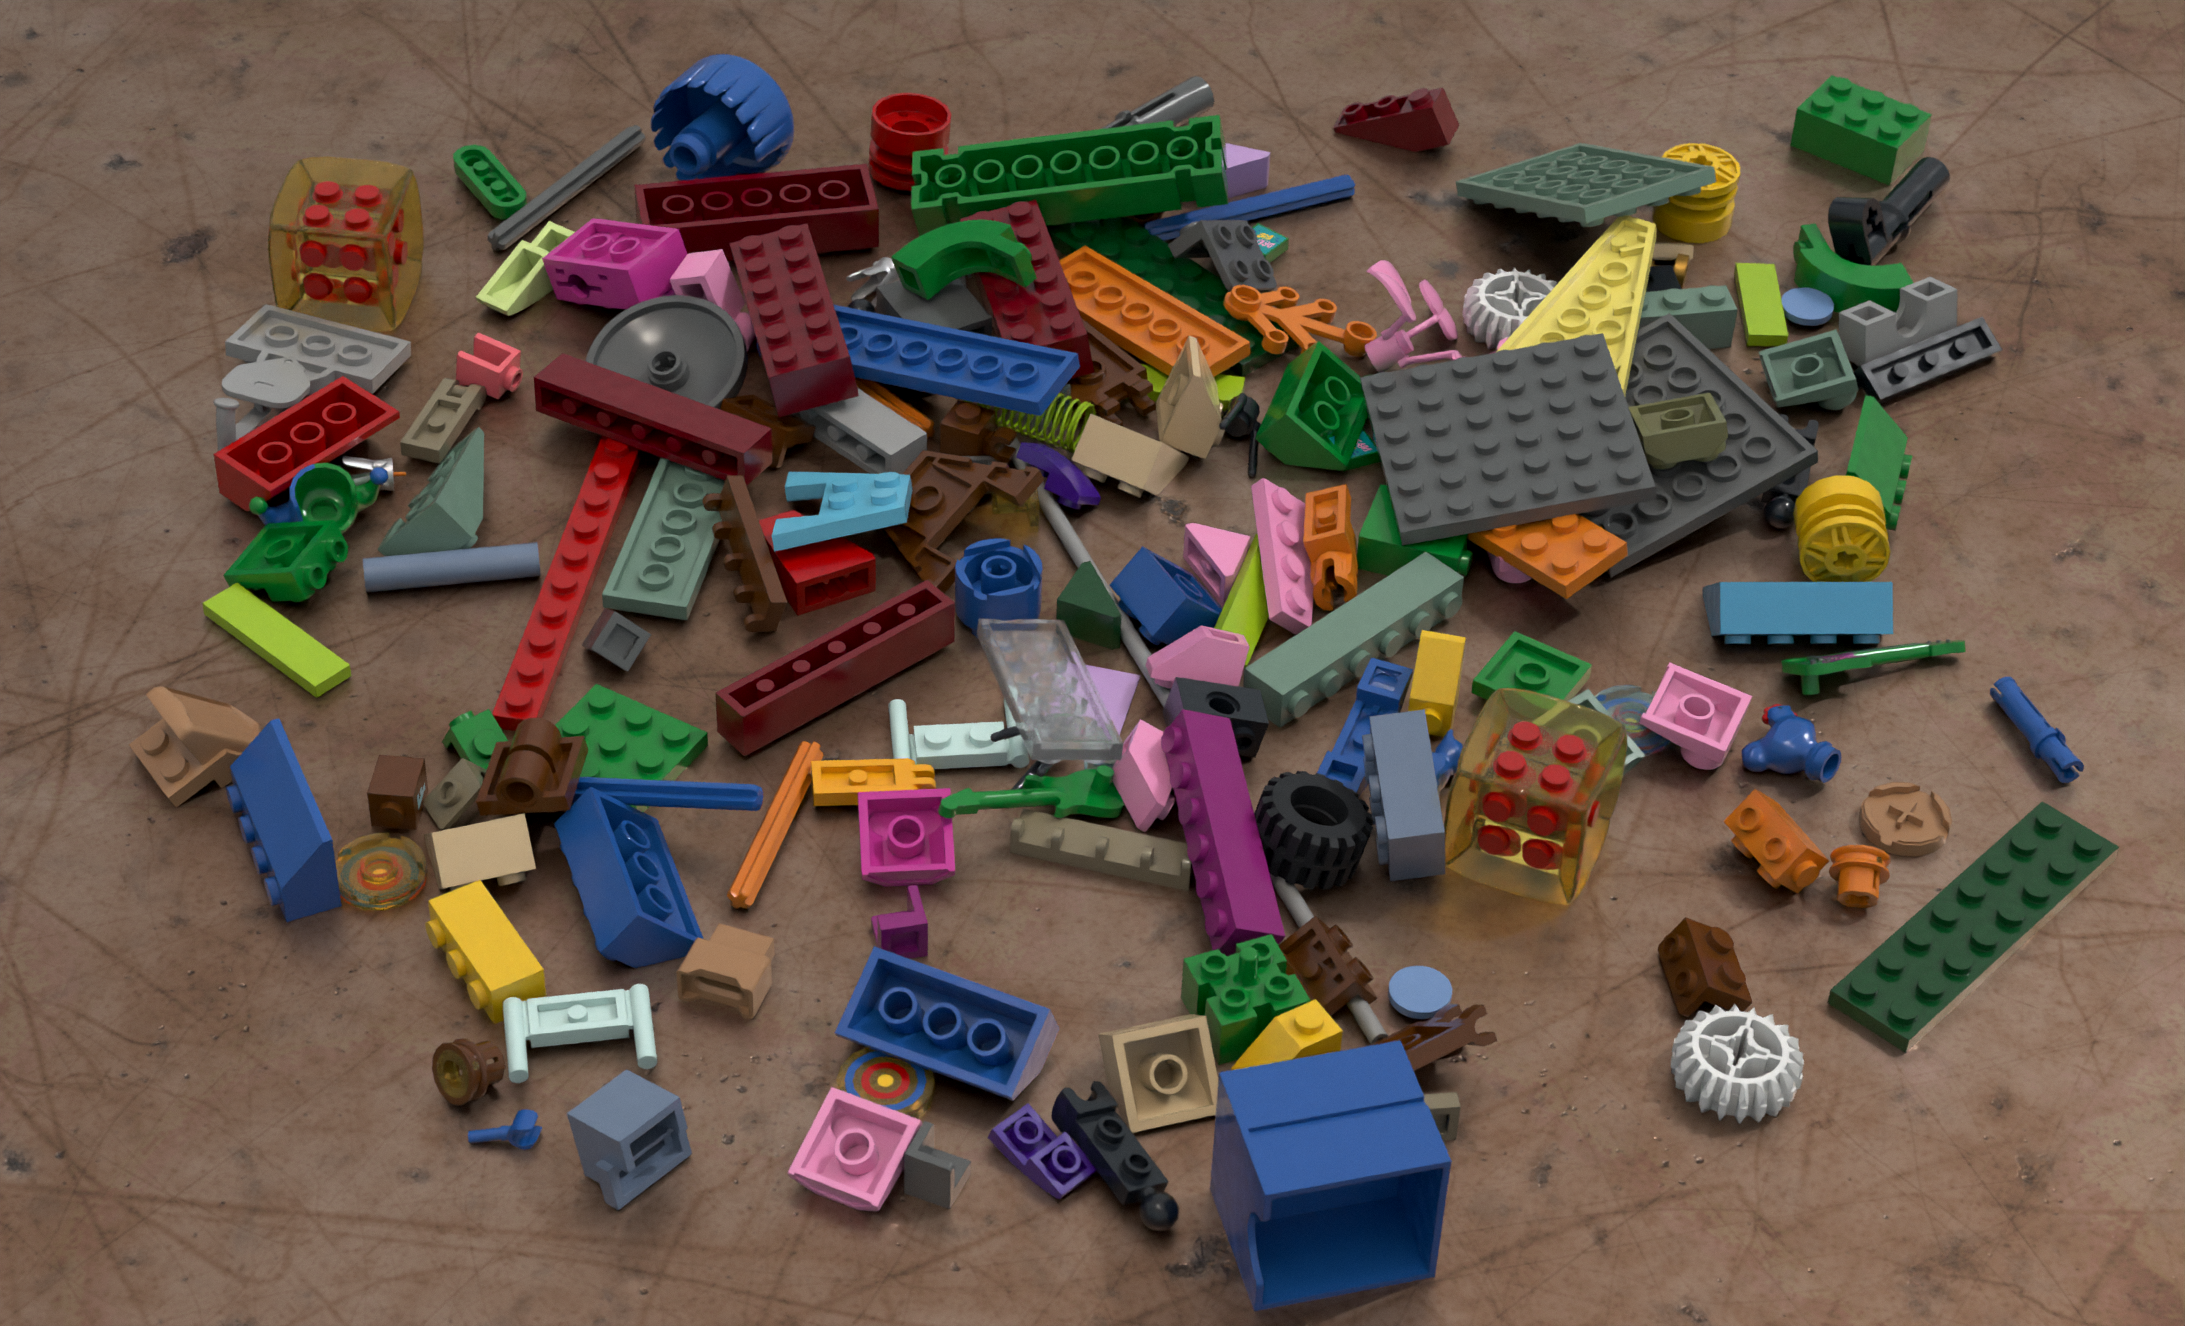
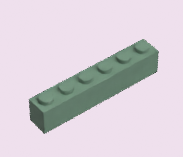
M1425 552L1245 667L1243 687L1259 689L1261 691L1268 720L1280 728L1295 717L1303 716L1309 708L1324 698L1333 696L1341 687L1356 677L1363 676L1371 657L1379 660L1392 657L1400 648L1414 639L1420 638L1422 630L1429 631L1444 619L1453 617L1462 605L1464 577Z

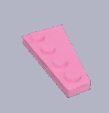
M1262 478L1251 486L1269 619L1297 635L1311 626L1313 611V585L1310 579L1311 562L1303 543L1305 503L1292 496L1285 488L1278 487L1267 479Z

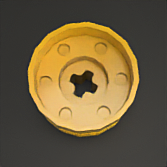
M1687 143L1674 146L1665 151L1662 158L1714 167L1716 182L1701 187V192L1690 196H1679L1677 194L1669 197L1668 203L1653 206V223L1656 224L1658 230L1663 234L1686 243H1707L1725 236L1732 225L1735 208L1734 198L1738 191L1737 184L1740 179V165L1737 160L1725 150L1708 144Z
M1841 475L1819 479L1803 490L1796 499L1793 515L1798 537L1799 560L1804 574L1813 582H1871L1879 577L1887 567L1891 553L1880 493L1865 480L1855 476Z

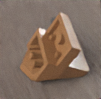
M165 686L154 687L147 692L146 696L163 719L131 742L129 746L176 808L213 779L221 788L232 781L230 766L261 732L260 724L225 702Z

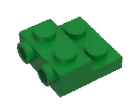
M335 520L267 523L223 576L229 587L239 583L246 589L259 590L265 588L271 601L301 602L310 598L316 589L324 587L327 574L336 567L337 563H341L347 558L349 546Z

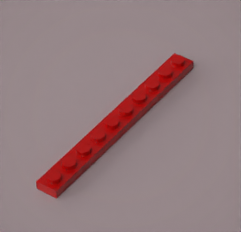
M601 436L492 712L502 730L516 731L518 725L525 719L543 718L642 458L643 450Z

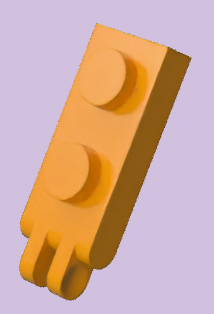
M909 758L811 761L813 806L858 805V792L936 789L934 768L928 764L915 765L914 760Z

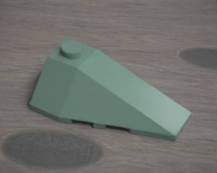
M479 427L448 452L428 478L430 483L408 504L411 510L405 517L407 521L404 522L399 518L391 526L377 549L384 556L469 549L476 543L479 537L475 532L483 520L484 432Z

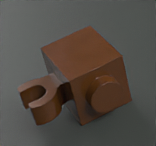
M958 399L940 422V453L957 456H992L998 461L1007 463L1016 454V449L1009 446L1016 438L1017 432L1008 427H1000L995 431L996 411Z

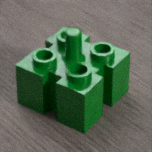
M1272 934L1236 944V954L1226 956L1219 949L1183 959L1181 999L1189 1014L1206 1016L1213 1055L1218 1065L1238 1060L1276 1016L1311 1001L1295 974L1289 976L1286 974L1287 960Z

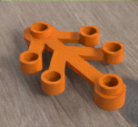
M1236 285L1225 296L1224 307L1230 315L1241 321H1249L1264 336L1262 347L1272 354H1282L1285 351L1289 337L1284 331L1276 329L1270 321L1277 322L1302 348L1301 354L1317 342L1309 333L1343 343L1345 352L1354 357L1365 356L1367 353L1365 344L1375 340L1377 337L1376 330L1371 325L1361 321L1349 322L1345 330L1328 325L1334 320L1337 311L1336 304L1327 299H1317L1314 303L1297 306L1299 294L1290 287H1279L1277 291L1261 294L1251 286Z

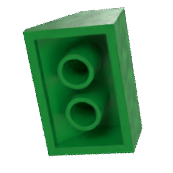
M1318 340L1287 365L1255 439L1285 465L1342 471L1349 463L1368 417L1361 389L1360 376ZM1335 435L1334 447L1326 437Z
M1865 395L1846 476H1855L1865 480L1880 493L1886 519V530L1896 531L1901 506L1893 504L1902 505L1907 482L1905 480L1908 478L1912 455L1904 454L1908 437L1874 397Z

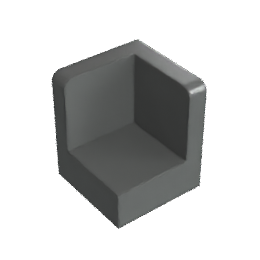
M605 608L585 638L582 646L596 652L628 672L651 634L619 613Z
M924 1121L904 1154V1193L951 1209L971 1175V1161L935 1149V1124Z

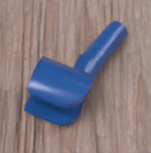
M522 1109L517 1112L511 1126L468 1131L469 1143L509 1140L513 1146L526 1150L536 1143L542 1127L535 1126L538 1119V1114L535 1111Z

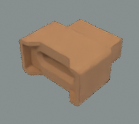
M719 923L710 940L695 939L677 970L679 999L691 1002L704 998L736 1007L742 1017L753 1019L772 986L771 961L775 955L774 938Z

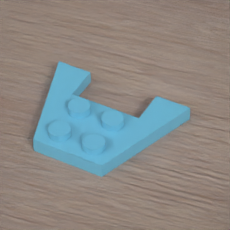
M789 471L785 483L787 502L822 499L819 515L776 519L772 532L774 552L907 523L913 491L911 476L900 475L896 472L863 474Z

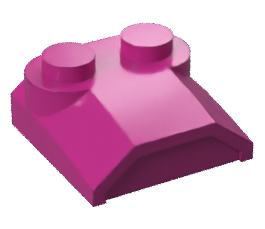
M950 788L858 792L862 880L886 887L931 885L955 876L952 818H944L938 814L941 800L951 795Z

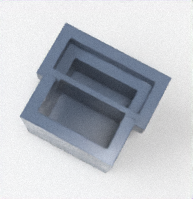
M627 1069L567 1113L584 1175L600 1183L605 1203L617 1210L621 1209L692 1154L686 1133L688 1127L680 1097Z

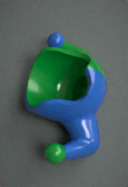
M329 463L312 464L302 468L294 476L289 489L288 502L279 506L269 507L263 497L256 496L250 500L249 509L253 514L260 517L264 525L267 523L335 520L343 535L353 525L357 513L367 509L377 501L381 485L388 480V473L384 468L376 467L370 472V480L368 482L355 486L350 474L340 466Z

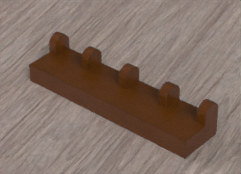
M743 475L726 476L721 493L708 494L702 499L705 510L719 511L722 521L712 526L714 537L716 539L729 540L733 553L724 556L722 561L725 569L740 572L744 585L734 589L735 599L738 603L751 604L754 614L748 615L743 620L746 631L776 632L787 600Z

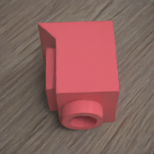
M478 332L474 336L473 355L463 351L457 354L456 380L462 386H469L470 384L485 386L487 395L499 399L507 390L514 392L521 383L523 377V370L520 369L521 351Z

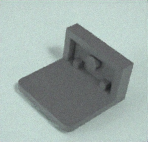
M1201 220L1183 227L1179 231L1180 236L1168 244L1174 258H1212L1229 292L1236 285L1251 286L1259 292H1271L1277 287L1273 276V268L1264 258L1257 243V235L1247 220Z

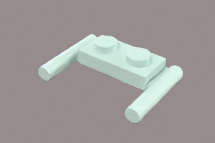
M1014 693L1006 695L1004 697L1007 728L1023 724L1024 716L1021 697ZM895 699L888 704L893 759L909 758L914 760L915 765L928 764L934 769L1007 766V764H1012L1016 768H1023L1029 764L1026 733L993 742L990 739L991 734L1004 729L1003 721L914 726V734H909L906 703L901 699Z
M644 984L633 985L630 990L617 989L527 999V1001L510 997L503 1002L508 1074L510 1081L514 1083H522L529 1077L526 1040H531V1048L629 1038V1029H634L638 1066L642 1069H651L657 1064L649 989Z

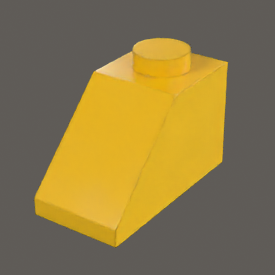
M1422 630L1408 711L1425 709L1429 735L1444 737L1452 729L1458 704L1466 637Z
M1316 999L1276 1016L1232 1066L1231 1070L1341 1051L1343 1030Z

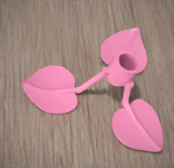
M1385 260L1373 264L1367 270V273L1372 274L1385 286L1402 312V315L1388 329L1381 332L1382 336L1365 344L1367 355L1378 372H1383L1396 364L1402 369L1410 364L1442 359H1451L1453 361L1462 357L1457 350L1409 357L1408 353L1414 351L1410 340L1412 337L1438 322L1446 338L1453 341L1458 337L1455 323L1449 312L1443 307V302L1436 290L1424 279L1419 283V288L1433 316L1408 332H1405L1403 329L1396 332L1406 321L1409 323L1416 321L1411 298L1404 282L1395 267Z

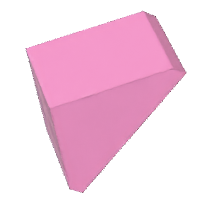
M1196 523L1185 525L1183 558L1223 608L1250 548L1251 536Z

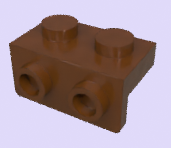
M1685 917L1658 945L1660 959L1680 1015L1689 1017L1704 1001L1728 1010L1735 1004L1739 1011L1742 1012L1753 1003L1746 985L1745 974L1741 970L1734 950L1733 940L1729 933L1723 929L1710 927Z

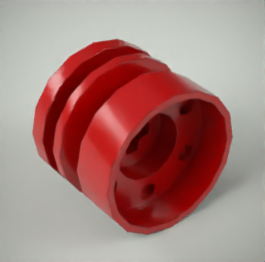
M917 93L891 94L879 99L873 105L870 136L872 139L870 140L868 171L871 176L882 185L897 190L912 191V186H915L912 176L913 152L943 148L945 155H948L949 147L947 144L950 138L952 113L947 105L936 98Z

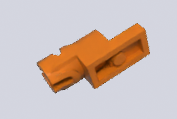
M1347 484L1306 493L1303 543L1311 562L1310 579L1313 585V597L1316 605L1327 611H1333L1334 598L1331 590L1337 589V583L1344 587L1345 603L1357 596V539L1350 522L1351 495Z

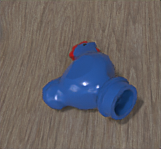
M1774 704L1764 709L1762 722L1770 725L1771 728L1765 737L1747 744L1742 749V763L1744 767L1752 772H1763L1769 769L1780 774H1794L1804 771L1806 776L1813 781L1819 780L1823 783L1830 781L1838 771L1842 756L1840 750L1834 748L1828 741L1817 743L1814 724L1808 719L1798 717L1797 713L1791 711L1790 706Z

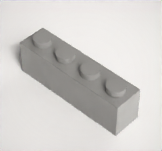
M858 388V397L792 414L816 426L813 435L815 438L870 474L896 472L901 475L923 450L927 451V433L870 397L860 388Z

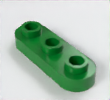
M467 145L455 151L453 162L456 175L493 216L505 221L527 204L525 189L488 148L480 145Z

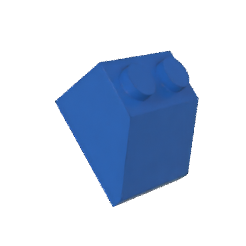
M1143 546L1110 584V587L1120 597V600L1117 602L1118 606L1131 618L1138 619L1142 625L1139 631L1157 646L1161 642L1169 645L1201 625L1214 628L1223 609L1192 573Z

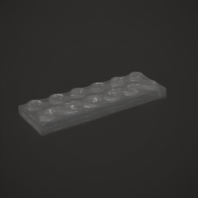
M978 619L977 637L1031 760H1038L1048 764L1058 763L1061 760H1083L1092 764L1103 763L1106 760H1121L1123 742L1064 620Z

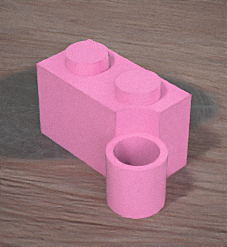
M723 249L688 253L670 278L675 294L701 298L725 310L738 325L748 352L756 337L749 314L740 312L745 305V301Z

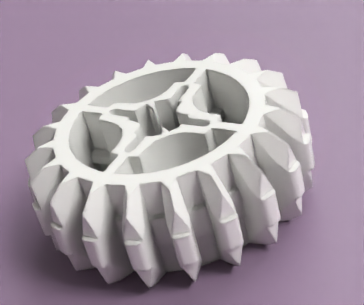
M1515 268L1511 272L1498 269L1496 275L1484 273L1482 279H1474L1472 287H1469L1467 294H1465L1462 316L1464 317L1463 323L1467 326V333L1475 335V342H1486L1488 349L1497 348L1498 343L1502 339L1510 337L1557 285V281H1546L1545 274L1536 276L1531 274L1530 270L1524 273L1518 272Z
M1735 1004L1729 1011H1724L1715 1005L1710 1014L1698 1011L1693 1020L1685 1021L1677 1038L1674 1039L1670 1065L1672 1068L1671 1073L1675 1075L1676 1088L1684 1090L1686 1102L1699 1101L1701 1113L1710 1109L1717 1111L1719 1121L1725 1115L1735 1116L1739 1124L1745 1116H1751L1758 1123L1765 1116V1113L1776 1117L1782 1107H1789L1797 1089L1801 1086L1804 1060L1803 1053L1799 1051L1798 1038L1789 1036L1788 1025L1775 1026L1773 1014L1766 1017L1758 1016L1755 1007L1749 1012L1739 1011Z

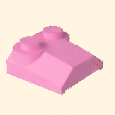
M1669 662L1659 688L1648 710L1642 714L1639 723L1681 746L1682 757L1693 767L1712 770L1723 764L1748 710L1752 696Z
M831 1087L787 1173L790 1178L815 1194L860 1211H879L899 1175L904 1170V1154L922 1126V1122L914 1117Z

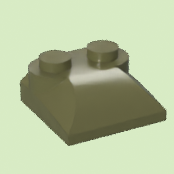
M1710 392L1628 407L1647 463L1652 464V467L1655 469L1672 468L1677 465V462L1693 459L1699 462L1712 461L1718 458L1719 453L1726 449V439L1728 438L1727 421Z

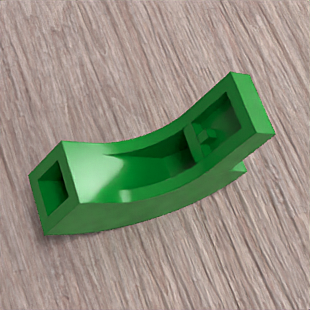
M967 220L936 228L917 237L891 256L903 288L927 300L950 282L971 273H996L1025 288L1037 279L1031 264L1033 260L1032 255L1025 245L1017 242L1011 225L993 220Z
M1816 223L1801 225L1798 241L1793 245V256L1797 264L1794 282L1798 288H1812L1825 293L1833 301V311L1837 313L1869 300L1894 313L1897 312L1900 303V288L1914 283L1902 263L1868 266L1847 261L1831 250Z

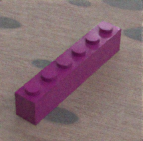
M1182 709L1172 724L1164 730L1161 737V747L1166 755L1170 771V784L1174 788L1179 809L1178 817L1183 825L1188 846L1187 855L1192 863L1196 879V892L1201 900L1205 917V930L1210 937L1212 950L1219 949L1226 956L1236 954V944L1272 934L1279 945L1286 936L1230 718Z

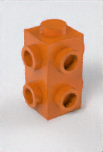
M1754 789L1723 821L1735 834L1731 842L1746 857L1751 859L1754 856L1761 864L1757 869L1758 873L1776 889L1782 884L1798 894L1804 887L1817 879L1820 870L1829 862V859L1779 803L1757 789Z

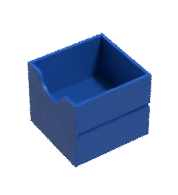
M1401 1040L1219 1072L1210 1191L1254 1311L1435 1277L1451 1159L1429 1106L1425 1104L1423 1092Z

